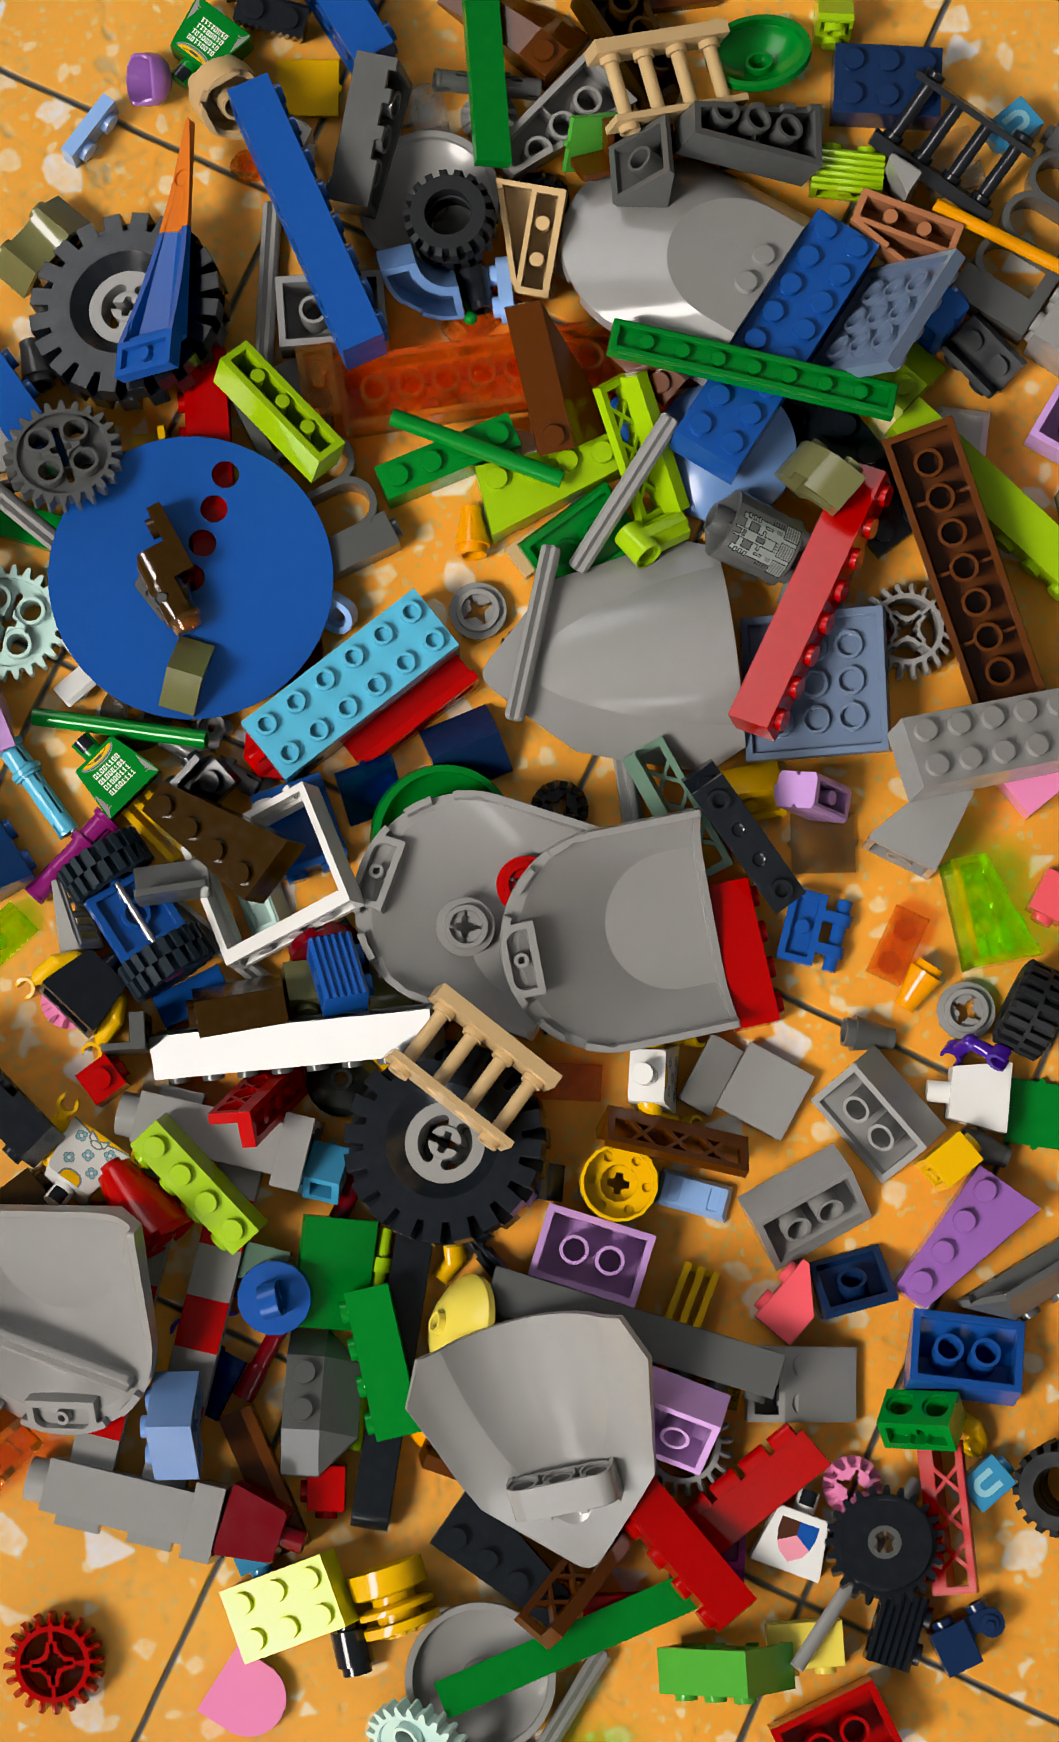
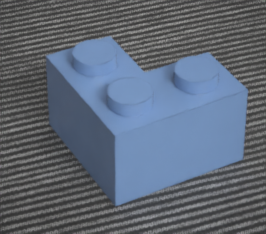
M199 1371L154 1372L152 1387H147L145 1391V1407L148 1411L147 1415H141L140 1435L141 1438H147L145 1461L147 1465L152 1464L155 1480L200 1479L204 1455L200 1418L204 1396Z

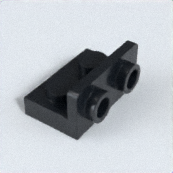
M979 312L973 314L958 332L939 348L944 354L946 363L954 370L961 371L970 380V387L977 394L988 399L1000 393L1028 363Z
M214 748L200 752L198 750L192 751L182 760L181 765L183 768L177 775H171L164 780L165 782L184 786L219 804L242 781Z

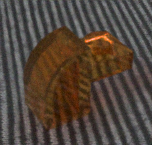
M19 1417L0 1433V1491L14 1475L30 1462L45 1444L30 1428L20 1424L21 1419Z

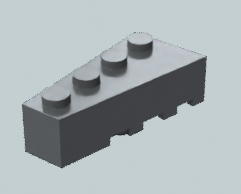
M357 50L339 141L335 152L332 176L328 178L326 183L330 196L329 202L335 211L376 219L413 88V83L400 60L396 57Z
M694 101L674 122L675 154L800 187L823 166L821 104L796 107L795 103H782L777 107L765 106L764 102H752L749 106H737L735 102Z

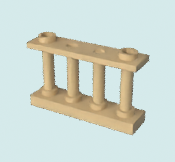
M727 19L594 39L584 53L587 67L600 65L602 69L606 70L618 113L605 127L606 135L620 133L622 137L634 135L640 132L643 126L664 114L670 117V124H674L694 101H698L685 53L691 50L699 49V52L704 53L716 98L699 101L735 102L737 106H744L749 100L748 92L735 95L730 94L717 49L730 32ZM666 55L667 58H671L684 103L665 106L652 61L655 56ZM634 60V63H638L651 109L632 112L619 66L621 62Z
M444 982L435 987L427 998L434 1004V1013L404 1053L395 1048L388 1051L383 1059L390 1064L388 1069L395 1076L404 1081L410 1079L479 1134L477 1139L484 1146L492 1151L509 1149L515 1142L505 1135L504 1132L533 1092L540 1091V1089L545 1092L555 1088L563 1076ZM453 1019L464 1028L462 1030L464 1035L432 1077L415 1062L444 1023ZM483 1043L493 1051L491 1054L493 1059L464 1099L461 1100L448 1090L445 1085L476 1044L480 1045ZM512 1066L522 1074L521 1080L523 1082L491 1124L477 1113L475 1108L505 1067L510 1068Z

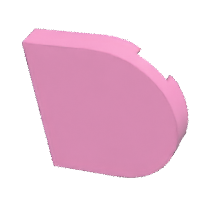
M237 1646L197 1711L233 1734L243 1737L258 1736L271 1730L281 1719L287 1704L286 1687L281 1674L263 1659L244 1664L239 1647Z

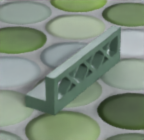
M663 735L622 759L623 764L653 816L672 813L671 808L678 809L679 811L690 809V807L685 806L687 798H689L694 808H700L681 779L686 775ZM660 747L667 759L664 772L661 773L648 769L642 755ZM669 766H671L676 777L667 774ZM653 776L662 778L660 786L657 785ZM666 780L680 783L685 792L681 805L666 801L662 794ZM702 810L701 843L716 847L723 858L720 862L705 869L708 879L711 875L732 865L734 861L717 830ZM705 829L712 840L703 838Z

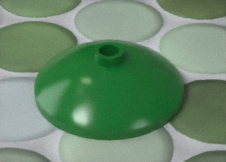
M768 14L747 16L728 23L730 32L720 43V47L717 48L728 87L736 91L748 93L771 91L790 83L805 70L812 55L810 37L800 24L786 17Z

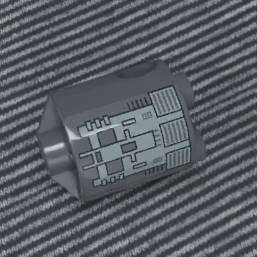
M741 489L735 490L726 498L715 503L709 510L704 522L705 551L708 556L741 572L755 575L769 586L775 585L778 582L783 585L788 583L795 568L792 563L798 551H804L811 537V533L805 530L803 520L789 517L777 510L773 505Z

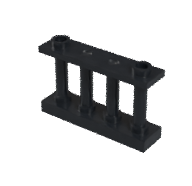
M918 67L914 77L922 82L891 128L886 127L884 132L876 128L869 138L868 144L888 158L892 153H895L914 165L922 172L920 177L922 182L965 212L988 222L993 215V208L989 206L991 203L989 198L1021 153L1033 159L1036 154V149L1031 146L1034 140L1019 129L1012 133L943 84L946 78L936 70L928 67L924 71ZM935 91L950 101L951 104L920 149L915 148L911 152L901 145L904 140L902 136L932 92ZM964 111L981 124L949 170L945 168L941 173L930 165L933 161L931 157ZM994 132L1010 143V145L978 190L974 189L970 193L960 186L963 181L960 177L991 133Z
M709 759L681 779L775 914L806 894V891L712 759Z

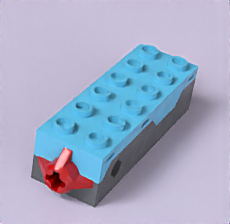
M413 588L240 723L246 733L243 758L258 777L284 780L285 783L303 778L342 748L344 742L456 655L459 657V643Z

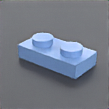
M103 93L60 148L65 161L76 169L82 161L87 162L93 156L97 148V141L103 133H110L118 121L117 115L119 112L116 103Z

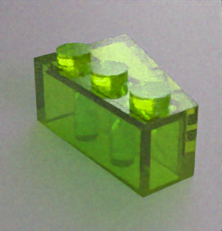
M986 853L950 859L938 866L962 973L1030 960L1044 954L1039 943H1035L1026 928V921L1022 914H1018L1007 895L1009 893Z

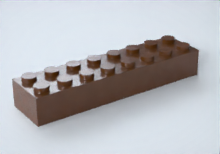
M951 415L881 440L971 703L977 704L1047 690L954 417Z

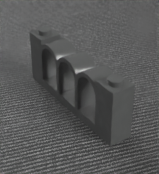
M1050 123L1039 141L1044 147L1039 157L1031 165L1024 182V191L1015 194L1006 203L998 222L999 229L1035 247L1037 246L1013 230L1010 223V215L1019 209H1031L1059 225V202L1040 190L1036 182V175L1040 171L1045 169L1059 170V123L1057 126ZM985 238L980 243L972 263L968 261L962 271L958 270L959 275L949 287L955 286L967 296L970 307L967 315L971 317L979 312L1002 337L1018 346L1059 283V274ZM994 249H1003L1045 273V276L1029 299L993 277L984 266L983 256Z
M304 352L273 367L308 404L315 405L323 411L325 422L334 430L335 421L331 405L322 394L320 384L325 378L316 360L309 362ZM230 399L256 453L269 459L281 469L283 466L290 464L291 462L281 451L274 453L267 437ZM342 436L340 437L346 442L342 453L348 459L344 472L336 479L305 493L313 506L348 491L363 495L370 503L369 511L363 520L328 537L333 562V583L400 551L399 539L404 537L395 518L388 520L384 511L378 513L377 499L371 486L366 481L355 477L357 465L352 446Z

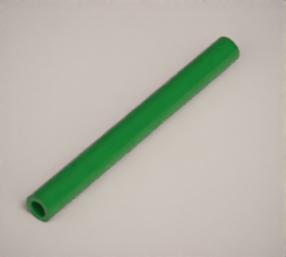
M394 408L388 425L541 482L558 488L562 483L565 470Z
M37 707L32 710L31 714L32 725L201 749H207L210 739L209 731Z

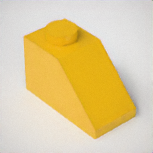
M959 1130L919 1159L915 1165L933 1187L940 1192L951 1188L984 1159L979 1154L982 1148L969 1133L963 1135Z

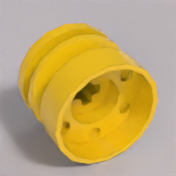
M608 1146L593 1153L585 1162L579 1178L580 1195L585 1206L596 1217L614 1223L628 1222L643 1215L653 1204L658 1191V1173L652 1160L647 1155ZM616 1174H621L622 1180L628 1182V1188L622 1189L619 1195L614 1194L613 1187L607 1184L608 1179H614Z
M420 1553L386 1562L346 1579L353 1602H371L373 1606L372 1609L359 1616L360 1623L378 1621L377 1625L363 1632L366 1642L392 1640L422 1629L430 1621L440 1617L438 1606L420 1608L421 1604L434 1598L433 1591L415 1593L414 1586L428 1578Z

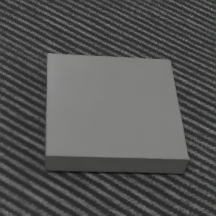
M750 1041L715 1107L780 1142L815 1076Z

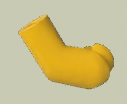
M443 1246L445 1258L432 1274L446 1285L465 1263L467 1257L466 1247L447 1248Z
M965 1411L967 1418L963 1428L966 1438L963 1444L964 1453L971 1458H978L982 1451H986L989 1441L979 1418Z

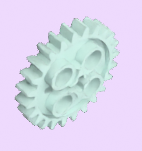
M14 564L9 574H6L0 565V593H4L8 597L6 604L0 608V643L4 638L3 648L0 652V680L2 683L6 682L9 673H12L17 682H21L23 671H26L34 678V667L36 665L45 671L48 669L44 661L46 657L58 659V656L52 650L53 647H64L60 643L62 639L58 637L60 633L51 609L48 586L43 588L46 578L41 574L33 581V571L31 568H27L21 576L18 567ZM22 594L23 598L22 600H20L15 609L17 595ZM34 605L41 607V614L36 620L27 621L24 619V613L27 608ZM13 618L17 623L16 626H9L6 630L2 622L10 621ZM17 639H26L28 641L26 651L18 655L12 654L11 645Z
M403 1697L399 1702L393 1698L388 1704L384 1703L368 1722L370 1727L365 1733L371 1738L368 1742H465L468 1738L467 1734H458L455 1731L458 1727L457 1722L451 1724L446 1722V1712L443 1711L438 1716L434 1713L433 1704L430 1703L425 1709L422 1707L419 1699L416 1698L411 1704L406 1697Z

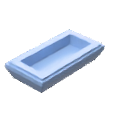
M663 1167L658 1191L653 1203L725 1223L734 1187Z

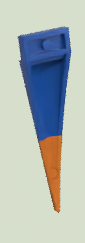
M188 117L184 124L173 182L159 235L139 294L117 345L114 378L123 383L179 368L181 342L187 337L195 122Z

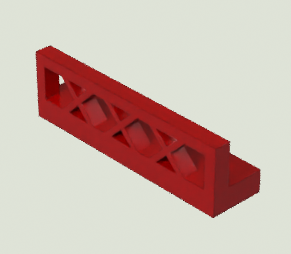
M456 655L344 742V747L367 774L416 736L419 731L426 728L480 686L479 677L473 669L470 671L458 655Z
M303 1066L294 1067L293 1072L273 1075L272 1069L259 1070V1075L243 1078L207 1114L209 1125L238 1123L242 1148L257 1147L285 1118L286 1112H291L308 1094Z
M960 1440L957 1452H954L956 1465L948 1475L943 1472L941 1451L917 1450L923 1505L927 1503L930 1505L928 1518L932 1516H938L939 1523L934 1527V1530L944 1531V1538L936 1541V1543L945 1545V1554L936 1555V1557L943 1560V1568L932 1569L937 1574V1581L932 1582L933 1596L979 1593L963 1440ZM956 1473H957V1482H958V1484H957L954 1480H952V1477H953ZM947 1484L959 1493L960 1503L952 1513L947 1510L945 1486ZM960 1511L962 1522L956 1517ZM951 1522L963 1531L964 1542L956 1551L951 1547L949 1529ZM964 1549L966 1560L960 1555ZM955 1560L967 1569L969 1585L956 1586L953 1565Z

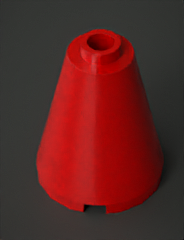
M115 1157L101 1167L102 1174L98 1181L107 1205L122 1206L142 1223L147 1260L165 1250L164 1245L172 1239L175 1241L179 1240L195 1224L187 1212L129 1158L121 1161L119 1157Z

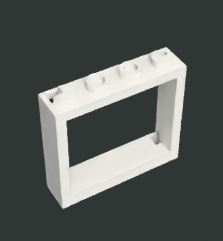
M303 781L294 786L287 784L283 787L282 793L273 798H263L256 801L252 805V809L243 813V815L268 827L305 806L338 891L243 941L219 878L209 870L213 897L200 899L226 966L244 970L289 946L305 930L314 927L315 931L323 928L324 924L334 922L366 905L317 786ZM181 847L186 861L196 859L184 847Z

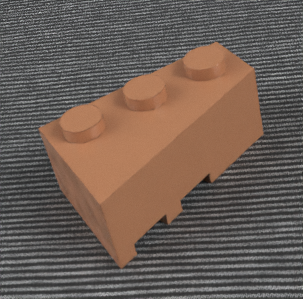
M863 187L849 227L880 244L876 257L885 264L955 249L964 224Z

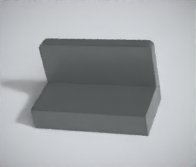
M198 859L133 868L136 887L133 892L139 907L213 897L209 869Z
M144 1011L129 1012L130 1042L101 1044V1052L109 1056L151 1054L148 1037L153 1035L152 1017Z

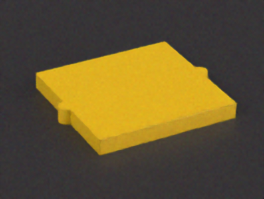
M277 59V82H279L287 101L285 104L289 115L293 114L295 118H339V94L343 92L342 85L339 84V60Z

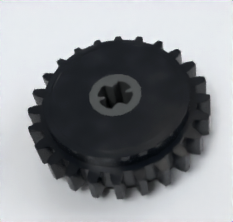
M889 1485L884 1486L883 1494H877L874 1486L869 1487V1496L866 1497L861 1492L856 1491V1502L854 1504L845 1499L843 1500L845 1512L842 1513L836 1510L833 1512V1518L838 1524L827 1525V1531L834 1535V1538L825 1539V1547L834 1549V1551L826 1554V1561L828 1563L836 1562L837 1564L831 1569L832 1576L842 1575L843 1578L839 1582L840 1588L845 1589L851 1585L853 1587L851 1597L856 1599L861 1593L864 1594L865 1604L868 1606L872 1603L873 1598L879 1599L881 1608L886 1607L887 1599H893L896 1607H901V1597L903 1596L914 1602V1591L916 1589L924 1594L928 1592V1587L925 1583L926 1579L931 1582L937 1581V1574L932 1569L943 1568V1560L936 1557V1555L945 1554V1545L936 1543V1541L944 1538L943 1530H934V1527L939 1523L938 1516L928 1518L930 1505L927 1503L921 1507L917 1506V1494L912 1495L909 1500L904 1498V1488L900 1487L896 1495L890 1494ZM884 1539L885 1544L887 1540L892 1541V1551L886 1553L884 1549L883 1553L879 1552L878 1541Z

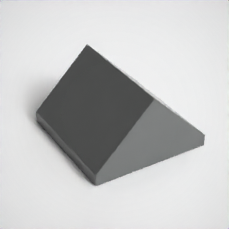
M664 114L643 126L640 132L626 136L608 147L612 203L617 207H668L674 179L670 117Z

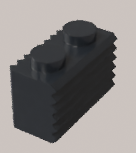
M237 0L233 20L238 26L243 25L245 29L250 27L251 30L257 29L258 32L263 30L265 34L270 32L272 36L277 34L279 38L284 36L286 40L291 38L293 42L298 40L299 44H301L305 40L312 10L308 5L290 0Z
M915 1593L914 1602L903 1596L901 1597V1607H896L893 1599H887L885 1608H881L878 1600L863 1651V1657L868 1661L909 1673L911 1665L918 1666L923 1651V1644L918 1643L922 1628L928 1630L934 1608L929 1607L930 1599Z

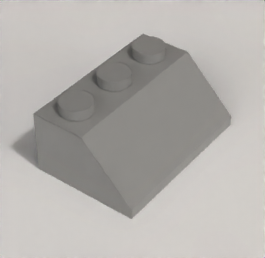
M875 1045L810 1099L882 1184L925 1151L947 1130V1127Z
M834 1144L829 1145L737 1197L749 1224L776 1271L785 1267L791 1260L793 1262L872 1218V1214L852 1169Z

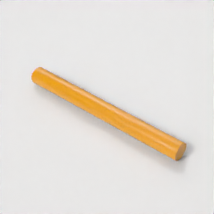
M939 198L937 199L932 212L962 223L964 228L1059 274L1058 257Z

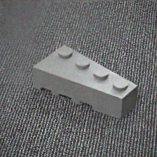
M583 53L509 128L512 163L510 168L493 167L494 171L503 179L518 181L528 173L535 171L565 152L566 147L563 145V142L567 140L571 115L617 112L606 70L602 69L600 65L587 67ZM626 89L633 111L638 100Z

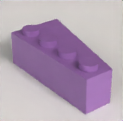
M981 1165L974 1167L894 1280L893 1284L896 1291L919 1308L926 1309L1041 1208Z

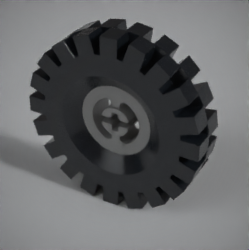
M132 212L130 224H126L121 214L103 217L105 230L99 233L92 223L76 230L81 243L75 247L68 240H63L53 250L60 261L58 265L45 261L37 275L44 288L32 289L29 304L36 314L29 315L31 332L37 339L35 344L41 356L64 386L67 385L74 395L85 402L91 397L98 407L113 410L116 401H119L125 411L143 409V398L149 397L154 406L171 400L168 391L170 387L176 385L182 394L197 383L191 373L197 368L206 374L216 361L211 348L223 349L228 332L222 322L230 321L231 305L225 296L229 293L224 278L206 247H203L199 238L191 232L187 337L181 342L179 368L126 383L114 378L117 345L142 286L159 235L163 216L159 218L157 224H155L150 213ZM112 315L119 323V326L115 329L111 328L110 325Z
M446 1040V1047L437 1052L434 1059L416 1061L415 1064L433 1077L459 1041ZM475 1045L445 1087L463 1100L492 1061L493 1057L491 1054L493 1052ZM512 1066L510 1068L505 1067L477 1105L475 1111L492 1124L523 1082L521 1080L522 1074ZM387 1067L382 1072L375 1069L364 1081L368 1086L363 1096L356 1093L349 1111L354 1113L352 1124L345 1123L343 1142L349 1145V1153L344 1154L347 1173L352 1175L355 1183L352 1184L355 1193L361 1202L367 1204L370 1208L369 1212L379 1222L393 1229L392 1231L418 1243L435 1246V1244L443 1245L447 1248L466 1247V1242L474 1241L481 1243L495 1237L494 1231L501 1227L507 1230L521 1218L517 1213L524 1205L530 1208L539 1194V1191L535 1189L539 1179L545 1180L550 1163L545 1159L546 1149H551L550 1130L545 1126L544 1121L548 1117L541 1100L536 1097L534 1092L504 1132L505 1135L515 1142L513 1146L503 1151L499 1149L492 1151L477 1139L479 1134L410 1079L404 1081L398 1078ZM449 1120L447 1125L437 1127L432 1133L446 1141L452 1140L460 1147L468 1150L469 1143L464 1136V1131L466 1128H469L473 1141L471 1152L465 1162L449 1170L450 1164L459 1163L465 1156L450 1148L445 1149L431 1140L428 1141L429 1149L433 1154V1159L430 1162L425 1153V1143L429 1132L437 1124Z

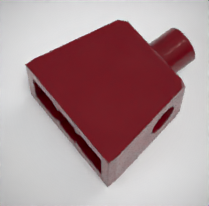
M240 1480L233 1485L212 1554L272 1564L278 1560L282 1548L302 1554L308 1538V1532L289 1526L294 1508L252 1484Z

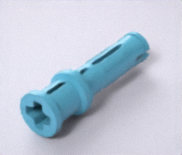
M15 736L16 746L10 747L1 753L0 758H2L12 772L13 777L11 779L14 783L23 785L44 817L51 824L59 839L62 840L71 835L80 826L75 822L41 774L42 765L38 760L34 761L23 746L24 739L22 736Z

